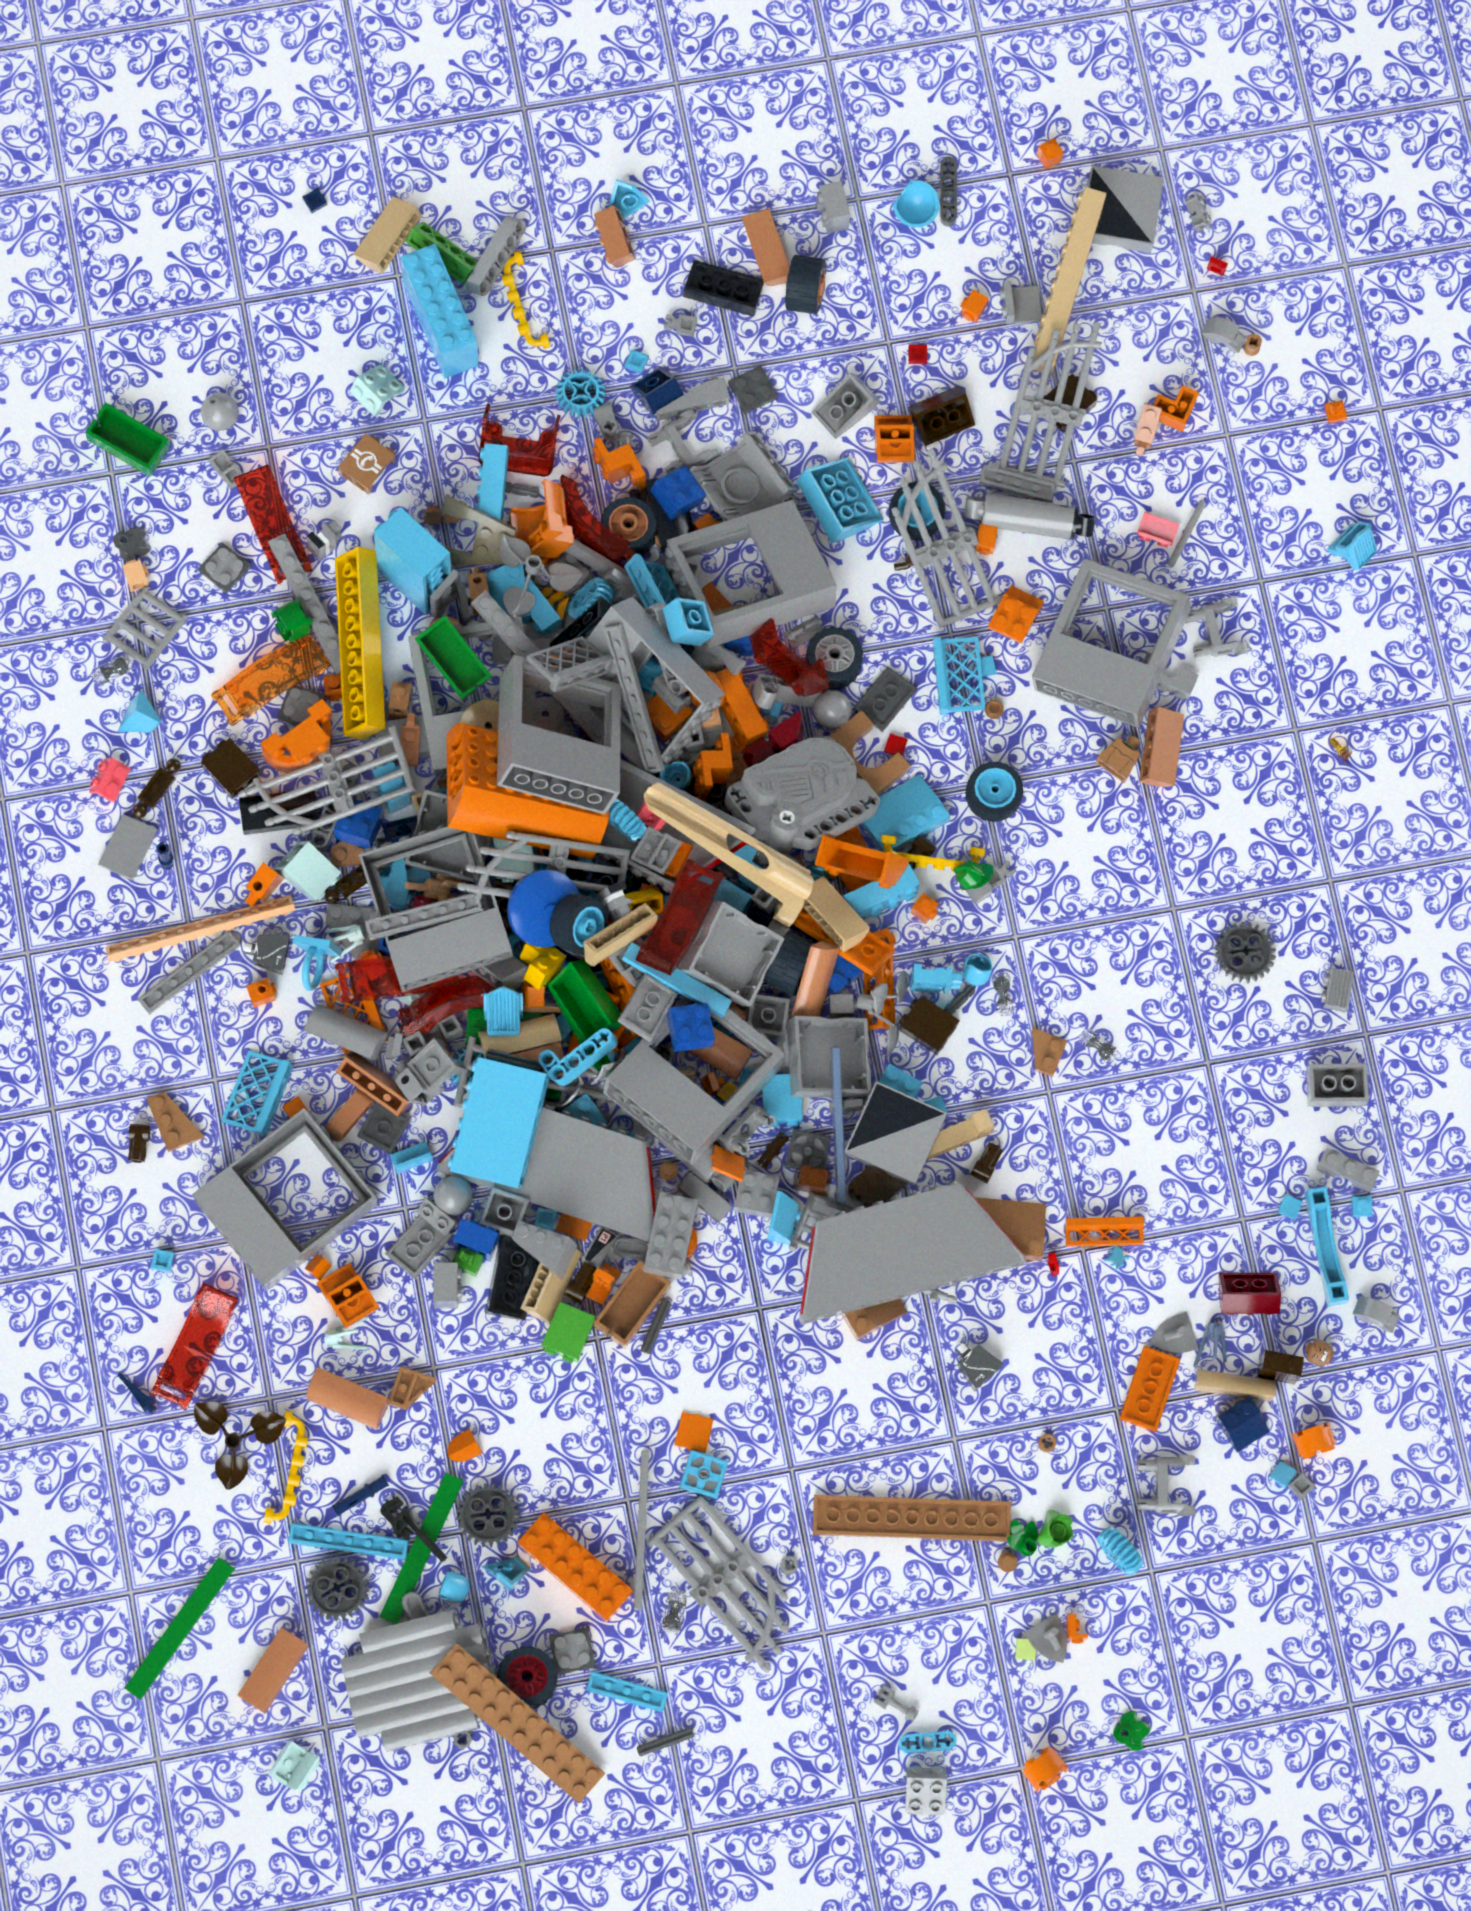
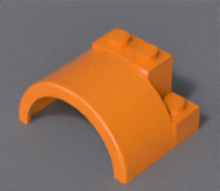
M544 479L541 481V484L544 485L545 504L529 508L512 507L509 509V522L511 526L516 528L514 538L525 541L530 546L531 555L555 559L573 544L574 535L572 533V526L567 525L563 488L556 482Z
M323 699L307 709L309 717L281 738L275 732L261 742L263 758L267 764L278 771L288 773L320 761L318 755L330 750L332 745L330 722L332 711ZM285 748L289 751L291 756L283 755L285 752Z

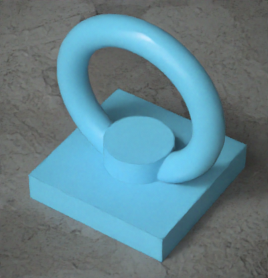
M294 935L293 943L307 952L302 965L303 986L306 990L313 991L318 987L322 978L324 956L341 957L342 949L331 940ZM314 957L316 958V970L314 978L310 982V965Z

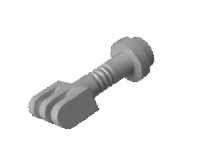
M883 1685L882 1689L888 1694L885 1695L879 1692L878 1696L883 1699V1702L876 1698L873 1702L883 1709H886L889 1704L904 1713L907 1721H914L919 1712L916 1710V1707L912 1705L909 1708L893 1698L895 1691Z

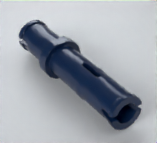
M160 842L157 845L159 863L163 869L170 870L174 865L173 855L169 850V845Z
M382 1475L373 1482L364 1484L363 1488L332 1505L339 1517L367 1498L375 1497L374 1494L386 1488L389 1484Z

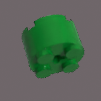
M292 600L271 612L272 619L276 618L277 620L275 624L276 629L285 642L289 640L288 644H292L311 633L310 626L313 625L308 615H304L299 600Z

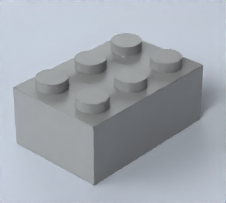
M1367 1063L1308 1065L1306 1069L1308 1107L1366 1106L1369 1101Z

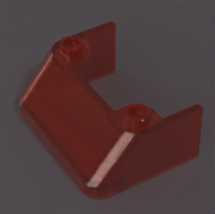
M487 404L482 421L480 451L481 448H484L485 443L507 445L509 447L508 472L541 477L549 476L554 467L561 415L557 414L553 430H544L540 434L539 441L502 436L503 428L501 424L489 421L491 404ZM479 451V463L481 466H483V461H481Z
M772 618L749 637L755 661L760 665L763 664L792 688L797 696L806 697L823 693L830 687L823 660L820 658L810 666L779 641Z

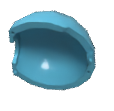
M910 181L893 204L896 217L909 227L921 228L929 225L939 212V199L936 190L926 182Z

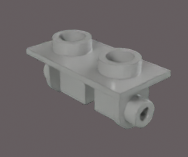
M1194 192L1195 197L1188 196L1185 202L1190 215L1196 212V215L1191 216L1194 229L1197 232L1203 231L1205 226L1211 229L1210 223L1212 220L1209 213L1205 212V200L1203 196H1199Z
M814 616L783 634L792 649L811 640L817 632L824 629L822 627L823 623L820 618Z
M427 1197L417 1210L421 1217L444 1236H447L450 1230H453L457 1225L455 1219L448 1216Z

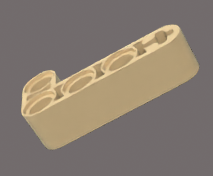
M980 1110L974 1113L970 1119L939 1131L927 1160L991 1134L995 1126L988 1110Z

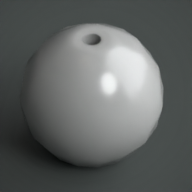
M213 393L203 401L200 413L203 422L210 429L225 431L236 423L239 409L237 402L229 394Z
M837 690L825 691L814 702V717L823 727L828 729L840 728L849 721L852 715L851 702L842 692Z
M449 1176L438 1182L434 1189L433 1199L435 1205L446 1214L457 1216L469 1209L473 1201V1191L465 1179Z

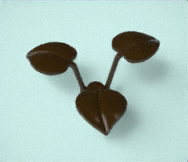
M209 1401L194 1405V1416L199 1428L204 1433L210 1435L216 1434L221 1428L226 1436L225 1444L232 1451V1455L224 1454L220 1456L215 1464L216 1475L226 1490L239 1485L248 1472L247 1459L243 1456H236L235 1448L242 1444V1439L255 1433V1437L260 1443L271 1444L280 1437L286 1423L285 1418L278 1413L262 1411L255 1414L250 1420L251 1427L254 1430L240 1435L238 1432L229 1434L225 1426L222 1425L228 1419L227 1409L223 1404Z

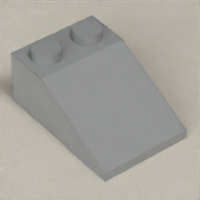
M849 373L811 413L837 439L866 417L881 401L857 375Z

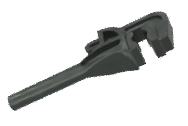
M397 1496L381 1506V1514L393 1526V1531L397 1537L402 1536L405 1539H409L410 1533L416 1534L441 1562L447 1559V1556L420 1528L411 1510L406 1505L402 1508L401 1512L396 1514L397 1509L404 1504ZM392 1512L396 1514V1518L391 1514Z

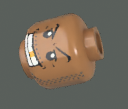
M1319 1338L1315 1339L1313 1343L1309 1341L1304 1351L1307 1353V1361L1319 1367L1329 1365L1335 1353L1331 1344Z

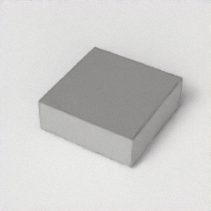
M1301 1472L1288 1487L1302 1500L1315 1485Z

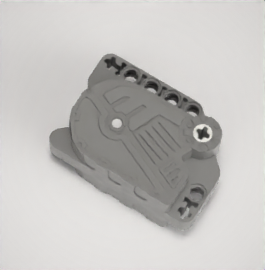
M825 736L822 738H807L787 747L778 754L776 753L768 757L763 762L745 769L742 779L728 787L724 804L735 818L756 828L758 832L755 837L756 839L764 840L763 843L781 854L785 852L790 855L793 847L812 850L820 845L822 835L834 838L874 817L880 804V798L866 780L856 778L855 761L846 749L836 743L833 738Z

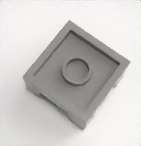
M433 1038L407 1065L429 1093L440 1095L445 1090L441 1085L452 1074L460 1075L466 1068L461 1062L453 1060L446 1051L449 1047L445 1041Z

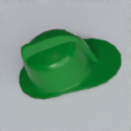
M967 860L960 866L954 867L953 871L956 874V880L960 883V889L968 890L977 889L987 884L993 876L994 867L990 863L978 864Z

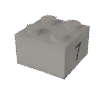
M842 181L820 185L816 206L817 210L821 211L822 217H820L822 228H826L827 234L849 229L850 211Z
M757 994L749 1010L748 1022L753 1025L757 1032L765 1034L769 1040L784 1042L790 999Z
M745 1170L743 1180L738 1185L734 1212L771 1219L780 1177Z
M492 1187L479 1225L482 1227L486 1225L496 1229L499 1235L512 1238L518 1222H523L529 1208V1200Z
M434 1262V1309H458V1303H462L461 1288H458V1284H462V1268H458V1263Z

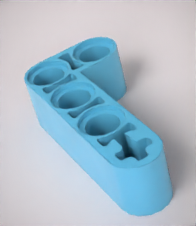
M603 1028L563 1059H560L551 1050L542 1051L539 1055V1063L559 1086H566L617 1046L618 1039L609 1029ZM594 1048V1052L588 1055V1051ZM553 1057L552 1062L547 1064V1060ZM579 1060L578 1065L573 1067V1062ZM564 1072L563 1076L557 1079L558 1074Z

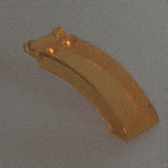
M309 635L290 642L258 659L220 689L214 691L211 697L219 704L228 718L227 721L230 726H234L242 719L252 716L284 691L307 679L319 676L331 666V663L314 638ZM227 694L237 709V714L234 715L224 700L223 696Z

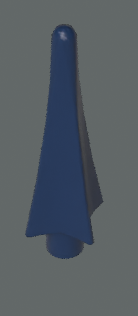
M118 1373V1377L130 1390L143 1411L146 1412L148 1410L150 1414L155 1413L157 1408L153 1405L155 1404L153 1399L134 1386L121 1373Z

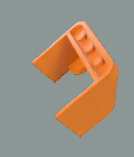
M822 835L814 865L828 869L827 873L838 876L840 872L879 882L880 887L890 889V886L896 885L908 867L910 859L891 852L885 853Z

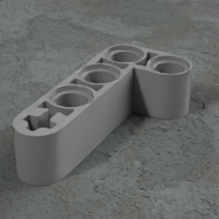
M759 674L752 689V695L756 704L766 710L772 708L774 701L813 708L817 697L825 692L826 689L816 683Z

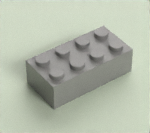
M660 1192L643 1272L682 1280L698 1200Z

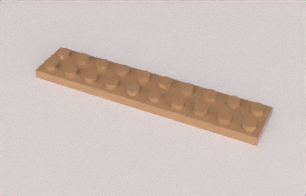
M814 1495L813 1535L1008 1542L1007 1537L1010 1536L1011 1502L835 1495Z
M457 1642L429 1672L576 1802L580 1803L606 1774Z

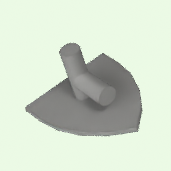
M1187 1312L1175 1315L1163 1322L1155 1331L1150 1341L1151 1345L1169 1353H1185L1199 1349Z
M1055 1613L1025 1631L1024 1634L1034 1649L1042 1656L1052 1661L1064 1663L1067 1652V1639L1063 1625Z

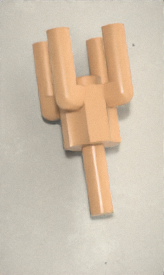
M437 874L436 879L428 878L424 881V884L406 882L405 889L424 891L425 897L438 899L439 902L457 897V894L450 893V888L457 889L458 883H466L467 885L469 883Z

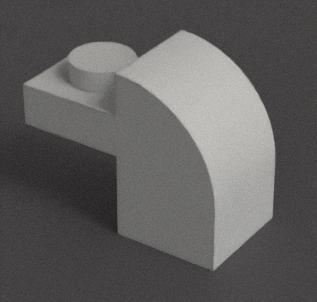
M1220 317L1208 318L1201 332L1211 343H1223L1233 353L1240 352L1246 336L1238 330L1239 326Z
M616 568L604 574L602 579L607 581L616 590L611 600L614 605L630 597H633L638 602L639 595L629 575H623Z
M718 725L701 729L691 737L693 740L686 746L687 751L700 753L701 751H708V749L714 748L715 741L723 733L722 726Z
M1359 1296L1352 1313L1363 1322L1376 1324L1388 1333H1393L1400 1315L1393 1311V1307L1388 1304Z

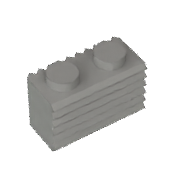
M1331 968L1329 973L1325 974L1324 984H1327L1326 991H1322L1321 1002H1324L1323 1008L1340 1012L1347 1011L1354 972Z

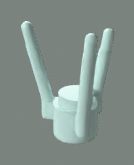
M361 924L325 930V933L347 931L346 934L329 939L332 942L348 938L350 942L354 941L352 945L342 951L341 957L356 946L363 944L362 940L366 939L365 931ZM335 956L330 960V962L333 963L340 957Z
M366 1316L365 1318L361 1319L360 1321L356 1322L355 1324H358V1323H360V1322H362V1321L368 1320L369 1317ZM340 1325L325 1331L327 1346H332L333 1349L368 1350L367 1346L339 1344V1342H343L342 1336L357 1333L358 1329L341 1332L345 1327Z

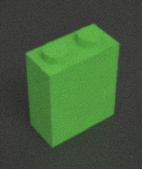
M560 1302L542 1342L544 1352L552 1356L558 1354L562 1356L564 1361L573 1363V1361L578 1363L593 1329V1322L596 1320V1316Z

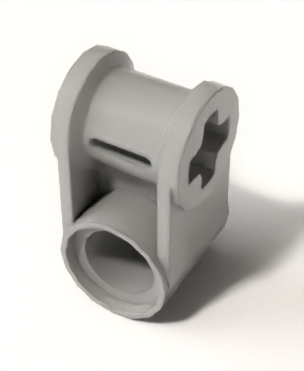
M610 402L594 407V418L603 438L609 441L616 439L618 424Z

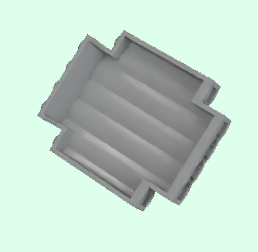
M448 1610L359 1633L363 1653L340 1659L357 1737L365 1738L381 1733L385 1751L391 1752L480 1729L479 1723H482V1719L429 1672L457 1642L496 1676L495 1668L491 1666L489 1660L492 1658L489 1646L486 1647L485 1639L488 1638L485 1627L478 1623L458 1628L457 1626L460 1625L458 1614Z

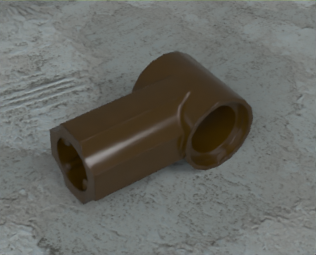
M921 835L912 844L911 849L907 853L930 857L937 847L925 836ZM909 862L912 870H914L916 862Z
M130 1124L129 1162L145 1163L147 1142H149L150 1125Z
M988 1143L970 1175L987 1184L1003 1150L995 1144Z
M583 1263L574 1280H571L564 1295L581 1304L589 1291L588 1288L593 1282V1274L596 1268L590 1264Z

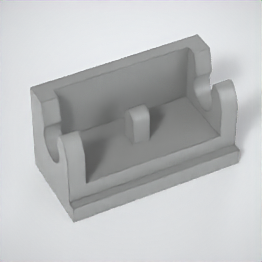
M664 674L655 678L651 688L675 714L691 704V696L686 697L684 693L674 696L670 693Z

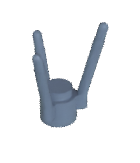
M1209 1323L1208 1329H1204L1203 1338L1193 1365L1194 1368L1198 1365L1207 1337H1209L1210 1341L1214 1342V1359L1217 1358L1218 1342L1221 1340L1223 1361L1227 1362L1225 1332H1223L1224 1326L1222 1324Z

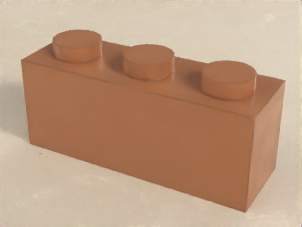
M612 205L595 213L596 220L594 225L600 232L601 237L599 240L606 250L605 258L607 262L618 268L636 260L620 210Z

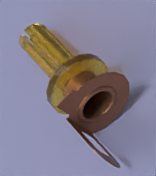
M1334 738L1329 740V743L1338 751L1337 756H1342L1344 762L1352 755L1353 751L1347 752V746L1342 747Z

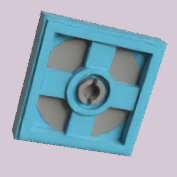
M691 1450L679 1488L717 1500L729 1461Z

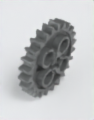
M1241 922L1240 927L1234 923L1233 930L1227 927V933L1221 932L1220 936L1222 938H1217L1216 940L1220 945H1215L1214 947L1219 952H1216L1214 957L1219 958L1216 964H1222L1219 970H1226L1225 977L1231 974L1232 981L1237 977L1239 978V983L1245 979L1247 984H1249L1251 978L1254 982H1257L1258 976L1263 979L1265 976L1264 972L1267 974L1270 972L1268 967H1273L1274 965L1270 960L1276 959V956L1272 954L1276 952V948L1271 947L1274 945V941H1268L1271 934L1264 935L1265 928L1259 931L1258 924L1252 928L1251 922H1249L1247 927L1244 925V922ZM1249 940H1256L1258 942V945L1252 946L1249 943ZM1230 941H1237L1239 947H1232ZM1243 949L1246 951V953H1248L1247 956H1245V953L1242 952ZM1251 958H1258L1260 964H1253ZM1233 959H1238V960H1240L1241 965H1240V966H1235V965L1232 963V960H1233Z
M484 1483L483 1489H480L478 1485H476L475 1492L469 1489L470 1496L463 1494L465 1502L459 1501V1505L462 1508L456 1509V1512L461 1515L457 1516L456 1520L462 1521L458 1528H465L462 1531V1535L469 1534L468 1541L474 1538V1545H477L480 1541L484 1548L487 1542L490 1548H492L495 1541L498 1546H500V1539L507 1542V1534L513 1537L511 1529H518L514 1522H520V1518L515 1517V1515L520 1514V1510L514 1509L518 1506V1502L512 1503L515 1496L508 1497V1489L502 1492V1485L495 1489L494 1483H492L490 1488ZM494 1500H500L503 1503L499 1509H494L491 1504ZM480 1502L483 1508L480 1511H475L472 1509L473 1503ZM486 1511H490V1514L506 1513L505 1515H492L489 1520L486 1519V1516L471 1518V1515H486ZM498 1519L503 1520L505 1523L504 1527L500 1529L495 1528L493 1525L494 1521ZM478 1521L485 1524L484 1529L481 1531H477L474 1528V1524Z
M338 1556L336 1562H333V1559L329 1557V1563L322 1560V1567L315 1565L317 1571H310L313 1578H306L310 1585L305 1586V1589L310 1591V1593H307L305 1596L306 1598H312L308 1604H315L313 1611L320 1610L319 1617L327 1614V1620L334 1616V1620L337 1622L338 1616H341L343 1621H345V1615L348 1614L353 1618V1611L360 1613L358 1606L365 1607L362 1599L368 1600V1596L364 1593L369 1592L370 1589L364 1587V1585H367L369 1580H363L366 1573H359L362 1569L361 1566L354 1568L355 1561L348 1564V1558L346 1557L341 1562L340 1556ZM339 1571L347 1573V1577L344 1580L336 1578V1574ZM322 1580L329 1582V1587L325 1590L318 1587L319 1582ZM349 1580H353V1583L341 1587L342 1585L346 1584ZM334 1585H338V1587H341L340 1593L334 1591L327 1595L325 1598L321 1597L323 1594L333 1591ZM349 1588L356 1590V1595L352 1598H348L345 1595L346 1590ZM330 1598H337L339 1600L338 1605L335 1607H330L327 1603Z

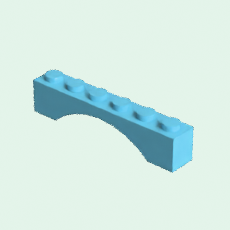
M1327 1186L1308 1189L1304 1196L1327 1307L1344 1305L1349 1301V1295L1336 1250Z

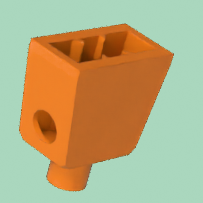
M263 862L247 884L246 888L250 893L243 901L251 907L259 899L265 902L284 878Z

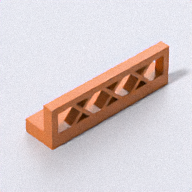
M893 955L873 976L863 972L864 994L871 995L870 992L882 983H887L888 985L887 995L894 994ZM873 977H875L876 984L872 988L870 986V981ZM894 998L885 999L884 1008L879 1015L895 1025ZM865 1010L868 1031L880 1028L890 1029L889 1024L877 1018V1024L872 1025V1017L874 1015L868 1014V1010Z
M1144 1216L1066 1218L1065 1221L1066 1247L1144 1244ZM1138 1230L1139 1239L1131 1240L1126 1234L1129 1231ZM1096 1231L1101 1237L1099 1240L1093 1241L1088 1235ZM1110 1231H1116L1121 1236L1117 1240H1111L1107 1235ZM1069 1232H1078L1082 1238L1079 1241H1070Z

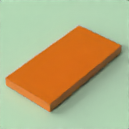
M1143 1346L1119 1420L1156 1433L1181 1358Z

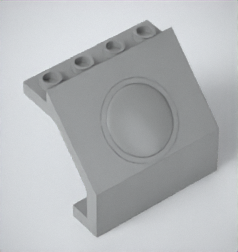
M755 431L745 432L741 436L743 439L741 442L710 463L703 466H692L689 469L706 493L705 498L709 499L712 508L716 513L720 514L723 522L780 504L784 496L792 495L797 490Z

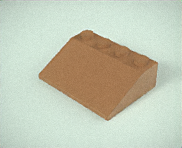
M975 1197L1025 1254L1026 1260L1042 1261L1045 1240L1046 1204Z
M896 1299L841 1315L856 1341H859L905 1315L907 1310L901 1300Z

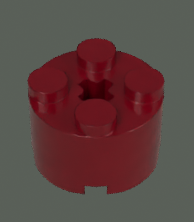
M760 738L741 750V752L745 753L743 759L748 767H751L774 755L775 747L770 740L766 741L764 738Z

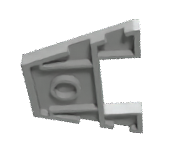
M707 642L701 646L694 645L695 649L690 655L703 671L710 670L714 673L719 672L725 664L732 675H738L746 665L745 660L739 659L734 652L724 648L723 644L709 648Z

